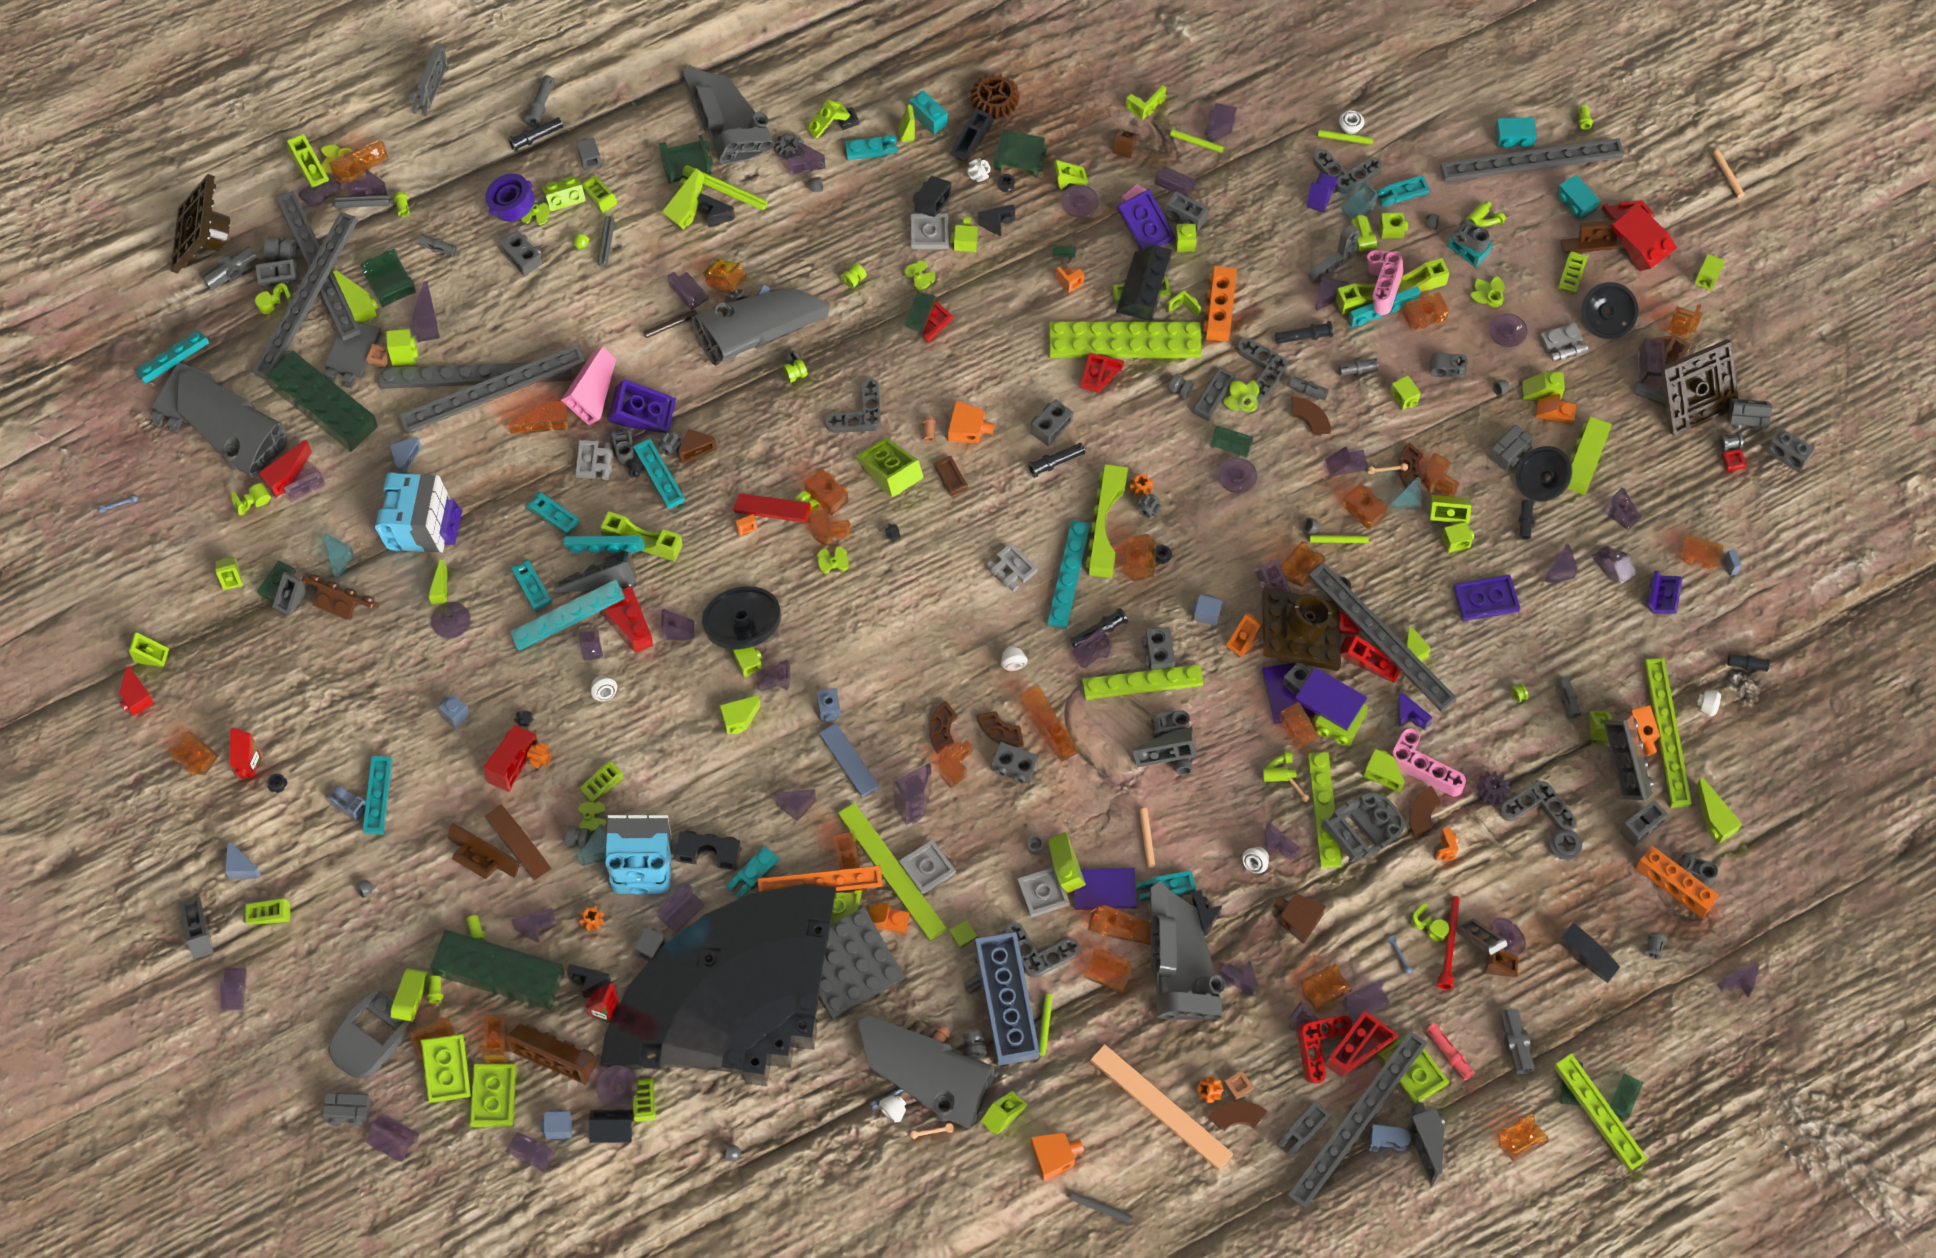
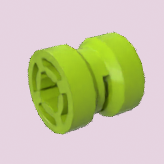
M855 262L849 267L848 271H844L840 275L843 283L851 289L858 285L859 280L862 281L867 276L864 268Z
M801 358L795 360L792 365L789 363L783 365V371L789 383L796 381L797 377L803 378L808 376L807 369Z
M807 491L801 492L794 499V501L811 504L812 507L808 518L813 516L820 508V503L812 499Z

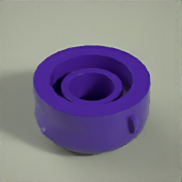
M513 173L495 179L485 194L486 204L490 208L489 213L496 216L499 220L506 222L517 221L525 217L532 209L535 201L534 192L531 188L532 183L527 181L522 175Z

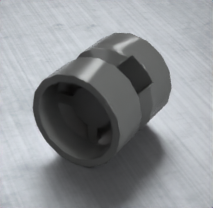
M267 237L264 247L265 260L278 261L280 259L284 261L293 259L295 261L297 252L295 239L284 238L281 240L279 237Z

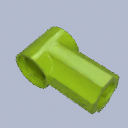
M1363 215L1356 216L1351 220V224L1360 232L1356 247L1357 252L1376 250L1377 239L1375 233L1371 231L1368 218Z

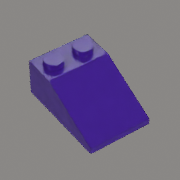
M623 379L615 387L608 421L624 427L668 433L676 398Z

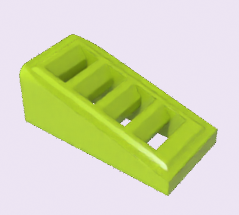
M911 104L907 105L898 126L901 142L914 141L915 119Z
M596 175L582 183L583 190L602 213L617 205L615 195Z
M1570 252L1558 289L1576 294L1588 259L1587 256ZM1566 280V281L1575 283V285L1566 283V282H1564V281Z
M439 560L429 592L431 604H446L447 566L444 560Z
M610 760L580 787V790L590 802H595L624 780L623 773ZM610 771L615 775L614 777L609 774ZM604 776L608 780L607 783L602 779ZM597 781L601 784V789L595 784ZM592 787L596 793L593 794L588 788Z
M284 898L245 904V924L247 925L290 922V902ZM262 908H265V916L262 917ZM254 909H257L256 918H254Z
M654 1079L632 1080L635 1122L656 1120ZM649 1085V1088L637 1089V1086ZM650 1093V1096L638 1097V1094ZM650 1100V1103L638 1104V1101ZM640 1108H650L649 1111H639Z

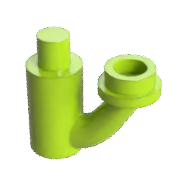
M1489 201L1480 203L1468 215L1466 220L1479 227H1487L1495 224L1503 225L1506 217L1502 212L1498 211L1492 215L1491 219H1483L1489 213V208L1492 206Z
M1285 750V754L1278 756L1267 764L1263 770L1264 782L1289 781V778H1297L1296 770H1288V767H1277L1285 761L1286 765L1293 763L1292 751Z

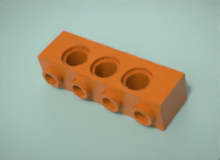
M1214 266V272L1209 274L1208 284H1212V289H1208L1207 300H1210V305H1206L1205 316H1209L1208 321H1204L1203 332H1207L1206 340L1229 342L1237 268Z
M1654 846L1649 848L1636 867V870L1702 919L1719 897L1716 892Z

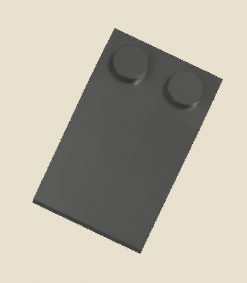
M1436 1108L1412 1116L1407 1127V1131L1411 1135L1412 1143L1432 1187L1437 1185L1442 1174L1445 1126L1444 1118L1441 1113L1438 1114Z

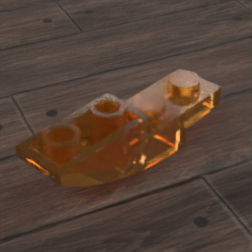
M1037 685L1022 693L1020 696L1030 712L1029 716L1060 761L1063 762L1078 754V748L1060 717L1057 718L1040 686Z

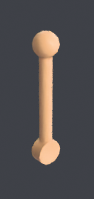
M1403 463L1401 466L1369 467L1367 470L1368 474L1400 469L1406 471L1408 465Z
M1289 778L1290 783L1302 796V801L1308 802L1310 799L1309 795L1304 794L1295 781Z
M948 1123L945 1127L918 1132L913 1130L910 1132V1137L915 1139L920 1135L943 1131L951 1133L954 1126Z

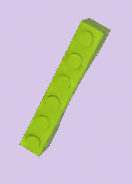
M1443 258L1426 262L1417 269L1403 275L1396 294L1418 286L1421 292L1447 285L1449 271ZM1354 283L1338 288L1335 301L1341 314L1346 315L1351 311L1372 304L1376 284Z
M1105 464L1104 471H1100L1099 483H1102V488L1097 489L1096 499L1100 501L1099 505H1095L1094 516L1097 517V521L1092 522L1091 533L1095 535L1094 539H1090L1089 551H1092V555L1087 556L1086 568H1090L1089 576L1112 579L1116 552L1107 538L1105 520L1112 505L1125 493L1128 467Z

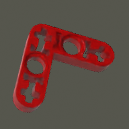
M1334 1016L1299 1025L1297 1037L1304 1076L1307 1082L1316 1084L1322 1083L1325 1080L1326 1071L1320 1040L1347 1034L1352 1028V1021L1348 1016ZM1323 1023H1326L1328 1026L1326 1034L1321 1030ZM1344 1023V1026L1341 1028H1335V1024ZM1314 1029L1315 1033L1306 1035L1305 1031ZM1310 1048H1313L1315 1052L1313 1059L1308 1056Z

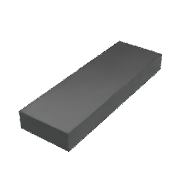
M1219 367L1194 406L1192 413L1209 421L1228 392L1231 382L1236 379V375Z
M1474 918L1456 928L1459 935L1489 955L1507 946L1506 939Z

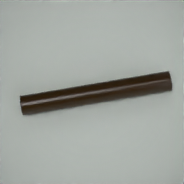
M692 310L644 331V335L646 338H649L691 320L692 316L697 314V311Z

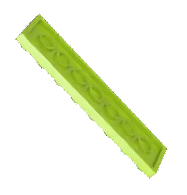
M1200 322L1049 323L1050 358H1088L1089 353L1110 358H1201Z

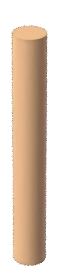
M1714 151L1713 156L1737 197L1741 198L1744 196V192L1720 151Z
M1141 808L1139 813L1147 867H1154L1155 860L1147 808Z

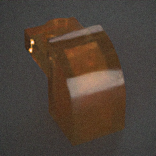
M1435 452L1427 462L1423 476L1424 485L1432 494L1437 488L1445 495L1455 496L1460 483L1446 475L1451 462Z
M828 509L809 512L811 534L820 544L831 546L833 545L832 538L843 539L851 536L849 520L830 523Z
M967 740L962 744H956L952 751L945 746L939 755V773L950 788L967 777V769L961 763V761L972 754V745Z

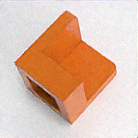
M1060 266L1056 268L1055 278L1068 293L1084 284V273L1081 269L1074 271L1072 267H1068L1065 270H1062Z

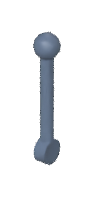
M132 495L129 499L107 506H99L98 511L99 513H104L107 509L129 502H137L138 497Z
M1390 936L1388 942L1394 946L1405 967L1404 972L1406 974L1412 973V968L1408 966L1396 943L1397 938Z
M899 1088L881 1099L891 1095L895 1096L903 1090ZM881 1099L873 1101L870 1104L871 1108H876Z

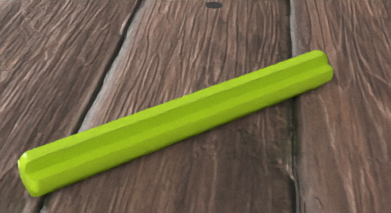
M685 165L682 174L689 178L695 168ZM700 171L704 175V185L760 210L766 209L767 200Z

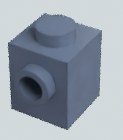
M1200 595L1198 602L1194 601L1192 612L1195 613L1194 621L1217 626L1223 600L1216 599L1211 595Z
M837 688L817 691L821 721L826 720L830 722L841 718Z
M453 693L449 697L444 698L438 707L441 717L455 729L470 716L467 705Z
M552 1109L550 1112H544V1119L540 1120V1130L544 1132L546 1139L572 1138V1116L570 1111L562 1112L560 1109Z

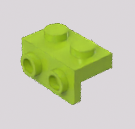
M569 176L562 181L549 182L546 186H542L550 211L565 208L586 200L582 184L577 176Z

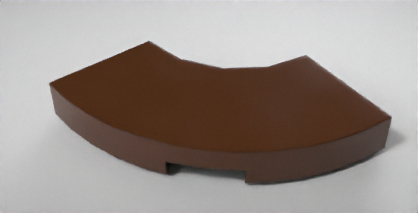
M1292 397V417L1305 421L1310 427L1311 434H1331L1328 417L1319 406L1307 399Z
M1408 443L1401 453L1398 466H1401L1403 463L1408 465L1406 471L1399 470V475L1403 485L1412 493L1424 482L1425 478L1419 470V462L1423 458V454L1412 444Z
M944 701L936 709L930 724V740L937 754L954 744V740L950 735V728L952 723L958 718V715L947 701Z
M997 711L977 714V720L982 731L990 739L999 744L1003 742L1014 747H1024L1020 726L1004 723L999 718Z
M1432 786L1423 790L1416 797L1412 805L1409 824L1413 837L1426 833L1433 828L1431 814L1435 808L1441 805V801Z
M1232 1102L1217 1108L1208 1116V1119L1224 1132L1231 1126L1238 1124L1255 1128L1266 1115L1267 1110L1249 1102Z

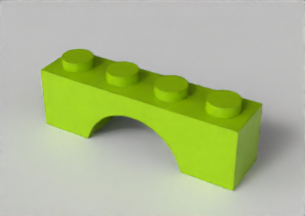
M608 511L601 526L602 536L639 535L645 543L643 552L673 562L676 561L683 546L681 535L664 529L659 532H650L637 527L627 517Z

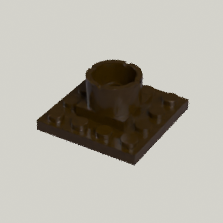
M207 174L178 207L171 272L178 274L202 247L218 252L226 242L230 229L228 226L230 225V217L212 211L214 206L212 197L216 189V184H214L215 176Z
M1728 339L1661 367L1669 430L1673 436L1727 414L1730 399H1739L1732 343Z
M1265 587L1262 591L1263 656L1339 671L1341 668L1339 608L1332 601L1324 600L1316 595H1300Z

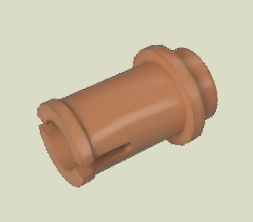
M931 416L924 417L921 422L923 426V440L925 442L935 441V426L937 422Z
M943 1026L935 1028V1034L932 1039L944 1043L946 1039H949L950 1031Z

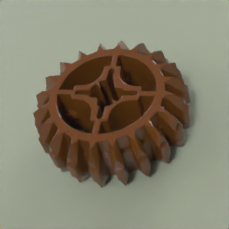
M993 73L991 77L986 74L984 79L980 77L978 82L974 83V87L971 89L970 100L973 108L984 111L997 120L999 116L1004 119L1005 114L1010 116L1012 111H1015L1016 106L1019 104L1020 93L1017 85H1014V81L1009 80L1008 76L1002 78L1001 73L999 76H995Z

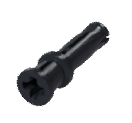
M557 117L529 131L522 130V133L508 137L509 144L513 151L516 152L518 148L532 145L534 140L562 129L563 123Z
M1331 321L1320 325H1315L1314 323L1308 328L1275 332V337L1279 338L1275 339L1276 344L1309 338L1315 341L1318 338L1327 336L1333 338Z
M1078 443L1051 456L1043 455L1039 460L1029 461L1028 469L1031 475L1036 478L1040 473L1052 471L1054 466L1084 455L1085 448L1082 446L1083 444Z
M1118 608L1113 614L1102 617L1101 622L1070 638L1071 644L1075 649H1078L1103 633L1113 632L1117 626L1127 624L1128 619L1121 608Z

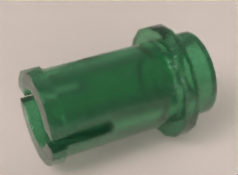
M1072 244L1070 246L1053 245V257L1075 258L1076 246H1072Z

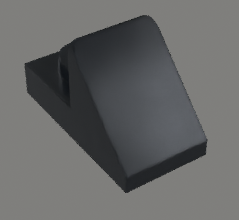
M702 193L698 197L699 209L703 213L709 214L707 216L708 227L734 220V207Z
M1014 204L980 211L977 214L978 225L998 236H1001V223L1007 224L1015 221Z
M1199 890L1193 892L1192 902L1198 910L1204 936H1207L1220 916L1222 906L1209 908L1207 897H1203L1202 891Z
M572 964L568 966L567 974L569 979L577 984L585 983L582 990L583 998L591 996L595 990L611 983L608 973Z

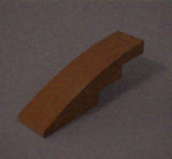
M502 804L485 815V818L503 843L511 850L534 881L551 869L529 837Z

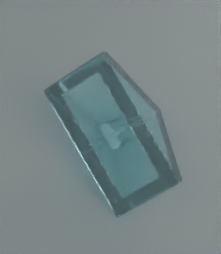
M1364 181L1341 209L1351 220L1358 215L1364 216L1375 209L1378 193Z
M1419 477L1415 478L1389 507L1391 509H1419L1422 507L1421 479Z
M324 535L331 569L334 577L337 578L350 563L354 553L351 546L330 535Z
M600 824L579 854L578 858L581 865L606 861L607 836L604 825Z

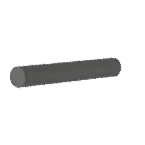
M1072 1192L1069 1200L1128 1224L1132 1219V1215L1075 1192Z

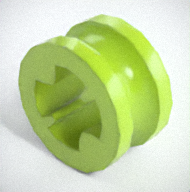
M1519 683L1517 687L1515 685L1511 687V693L1517 703H1520L1522 699H1528V692L1523 683Z

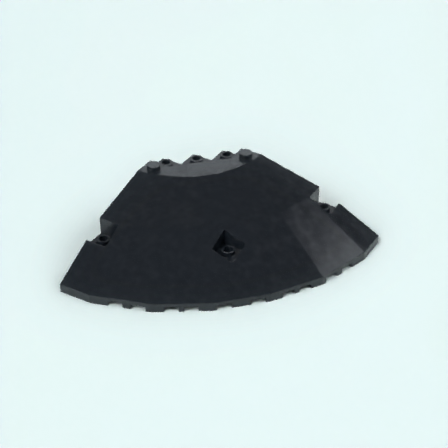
M803 884L751 893L703 915L664 944L628 985L605 1033L600 1066L640 1070L642 1068L662 1070L666 1067L741 1073L744 1074L746 1084L767 1086L770 1066L791 1068L794 1048L815 1050L817 1036L816 1012L825 951L828 945L835 905L836 887ZM817 928L822 929V933L816 934L815 930ZM710 956L713 960L708 963L705 959ZM651 1053L656 1055L653 1060L648 1059Z

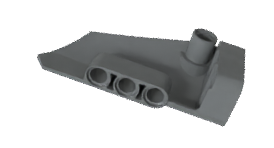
M688 65L682 73L704 131L709 132L721 164H732L749 160L773 148L774 142L769 129L766 127L769 122L767 115L762 112H755L728 76L705 72L691 65Z
M788 288L729 303H719L711 309L692 316V323L713 365L717 366L733 359L739 353L753 347L758 348L792 334L808 324L827 317L830 305L808 293L795 288ZM717 310L723 313V317L719 316Z
M192 370L179 374L178 413L226 459L230 469H239L252 477L256 476L286 447L288 439L282 423L254 409L252 404L246 399Z
M1158 881L1150 888L1152 972L1156 974L1157 1018L1169 1020L1222 1018V998L1220 993L1225 989V981L1215 973L1198 910L1169 890L1161 881Z
M870 1015L858 1021L869 1068L936 1113V1117L940 1121L946 1122L951 1120L970 1129L973 1127L993 1083V1065L955 1052L951 1046ZM941 1107H949L946 1111L940 1110Z

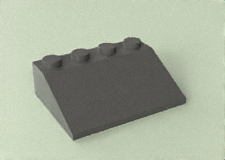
M1623 715L1605 720L1604 725L1623 799L1647 800L1653 794V782L1651 777H1648V762L1643 757V742L1638 737L1637 720L1633 718V715Z

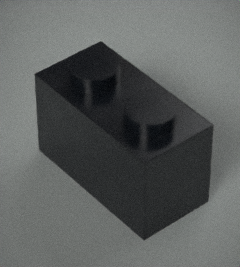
M931 176L927 182L923 183L922 188L914 194L913 203L915 204V211L935 217L951 198V182Z

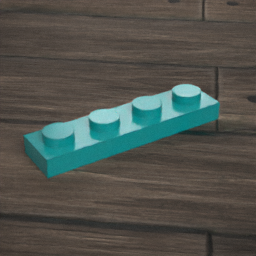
M1418 286L1396 294L1389 313H1395L1401 308L1411 307L1419 302L1421 291ZM1372 303L1351 311L1348 322L1351 327L1361 326L1367 321L1380 319L1384 315L1375 313L1374 304Z
M199 330L193 332L181 342L175 343L164 353L158 354L150 362L141 365L139 369L135 370V373L146 384L209 344V341Z
M651 439L634 445V452L644 466L646 473L667 509L669 510L685 502L682 492Z
M639 535L564 537L563 542L568 551L575 554L581 552L599 553L600 551L636 553L637 551H644L645 543Z
M371 756L363 823L364 834L384 835L393 763L392 757Z

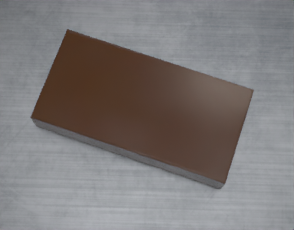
M952 456L934 463V468L950 496L968 489V485Z

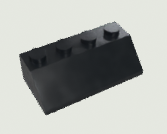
M1153 245L1134 252L1116 313L1153 321L1171 263L1172 249Z

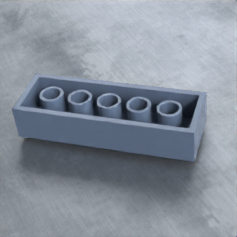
M1013 932L975 939L974 947L997 1066L1038 1059L1040 1051L1017 933Z

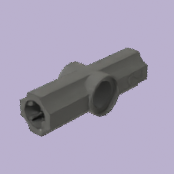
M248 246L233 257L226 256L222 258L216 268L202 276V280L208 289L212 291L228 280H237L242 275L243 270L258 261V257L252 248Z
M1513 1008L1501 1012L1500 1018L1505 1031V1046L1507 1051L1511 1053L1516 1074H1526L1533 1071L1535 1068L1529 1050L1530 1039L1527 1031L1523 1028L1518 1009Z

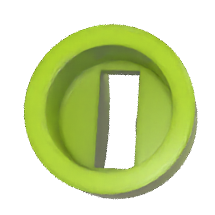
M576 234L574 245L578 249H584L587 247L590 239L585 235Z

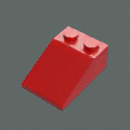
M1639 204L1635 205L1610 225L1639 271L1653 268L1677 249L1668 232Z

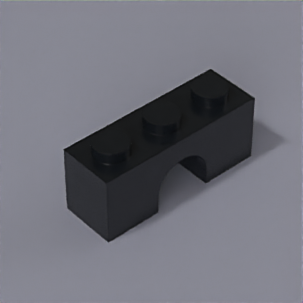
M680 831L675 852L676 862L697 865L699 855L702 852L711 851L716 854L717 868L737 871L741 852L740 840L734 837L721 838L714 834L701 835L694 831Z

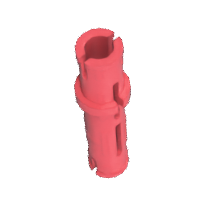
M1433 1023L1425 1030L1447 1057L1450 1066H1453L1458 1071L1463 1080H1467L1475 1073L1465 1061L1464 1055L1456 1050L1437 1023Z

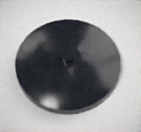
M743 586L727 590L711 600L703 612L702 624L707 638L715 645L726 649H746L770 638L779 627L782 615L779 602L772 593L759 587Z

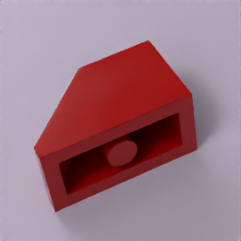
M128 666L125 669L119 690V695L122 699L119 703L125 712L129 710L135 716L154 704L131 667Z

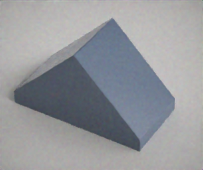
M414 437L389 445L399 474L407 473L421 450L419 438Z
M231 842L228 843L225 869L228 878L255 879L261 877L258 868Z

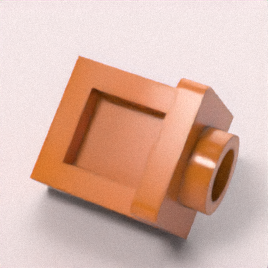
M1447 827L1443 828L1440 834L1444 849L1437 851V861L1452 860L1459 849L1456 833H1452L1451 828Z

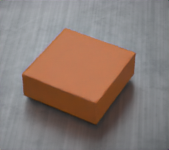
M754 514L735 521L738 535H743L757 529Z

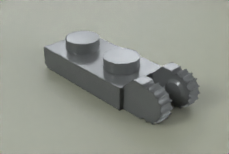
M1315 1101L1290 1127L1277 1146L1282 1148L1291 1137L1295 1139L1297 1143L1289 1149L1287 1154L1292 1157L1301 1146L1303 1147L1321 1129L1332 1115Z

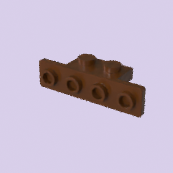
M1616 220L1580 223L1579 238L1561 240L1560 244L1563 252L1570 254V252H1593L1624 248L1610 226Z
M310 574V576H303L302 581L319 587L312 606L344 619H351L356 602L369 608H378L379 603L374 602L373 597L367 595L359 596L356 594L357 591L350 588H345L344 590L339 588L338 583L332 581L324 582L321 580L322 577Z
M455 823L450 825L447 838L461 846L453 854L452 860L484 879H487L497 868L513 878L517 875L520 864L518 860Z

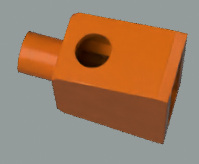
M956 401L948 431V441L978 443L982 433L993 434L995 423L985 422L984 410Z
M1651 706L1632 710L1628 715H1633V718L1637 720V733L1643 742L1645 755L1649 756L1657 753L1654 742L1660 737Z
M1065 1133L1031 1138V1147L1043 1181L1073 1167L1075 1163L1073 1155L1084 1152L1081 1140L1069 1143Z

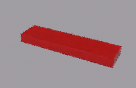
M739 493L733 510L738 514H754V516L806 523L812 506L808 502Z

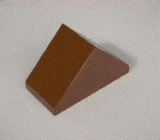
M1121 130L1115 136L1113 154L1131 158L1139 134Z
M688 429L678 451L681 464L716 450L715 438Z
M1503 948L1492 955L1486 953L1485 974L1518 977V957Z

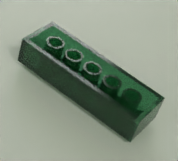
M294 351L290 352L265 375L270 388L350 452L378 427L375 415Z
M446 929L430 965L434 976H440L447 980L547 1010H551L565 974L563 965Z

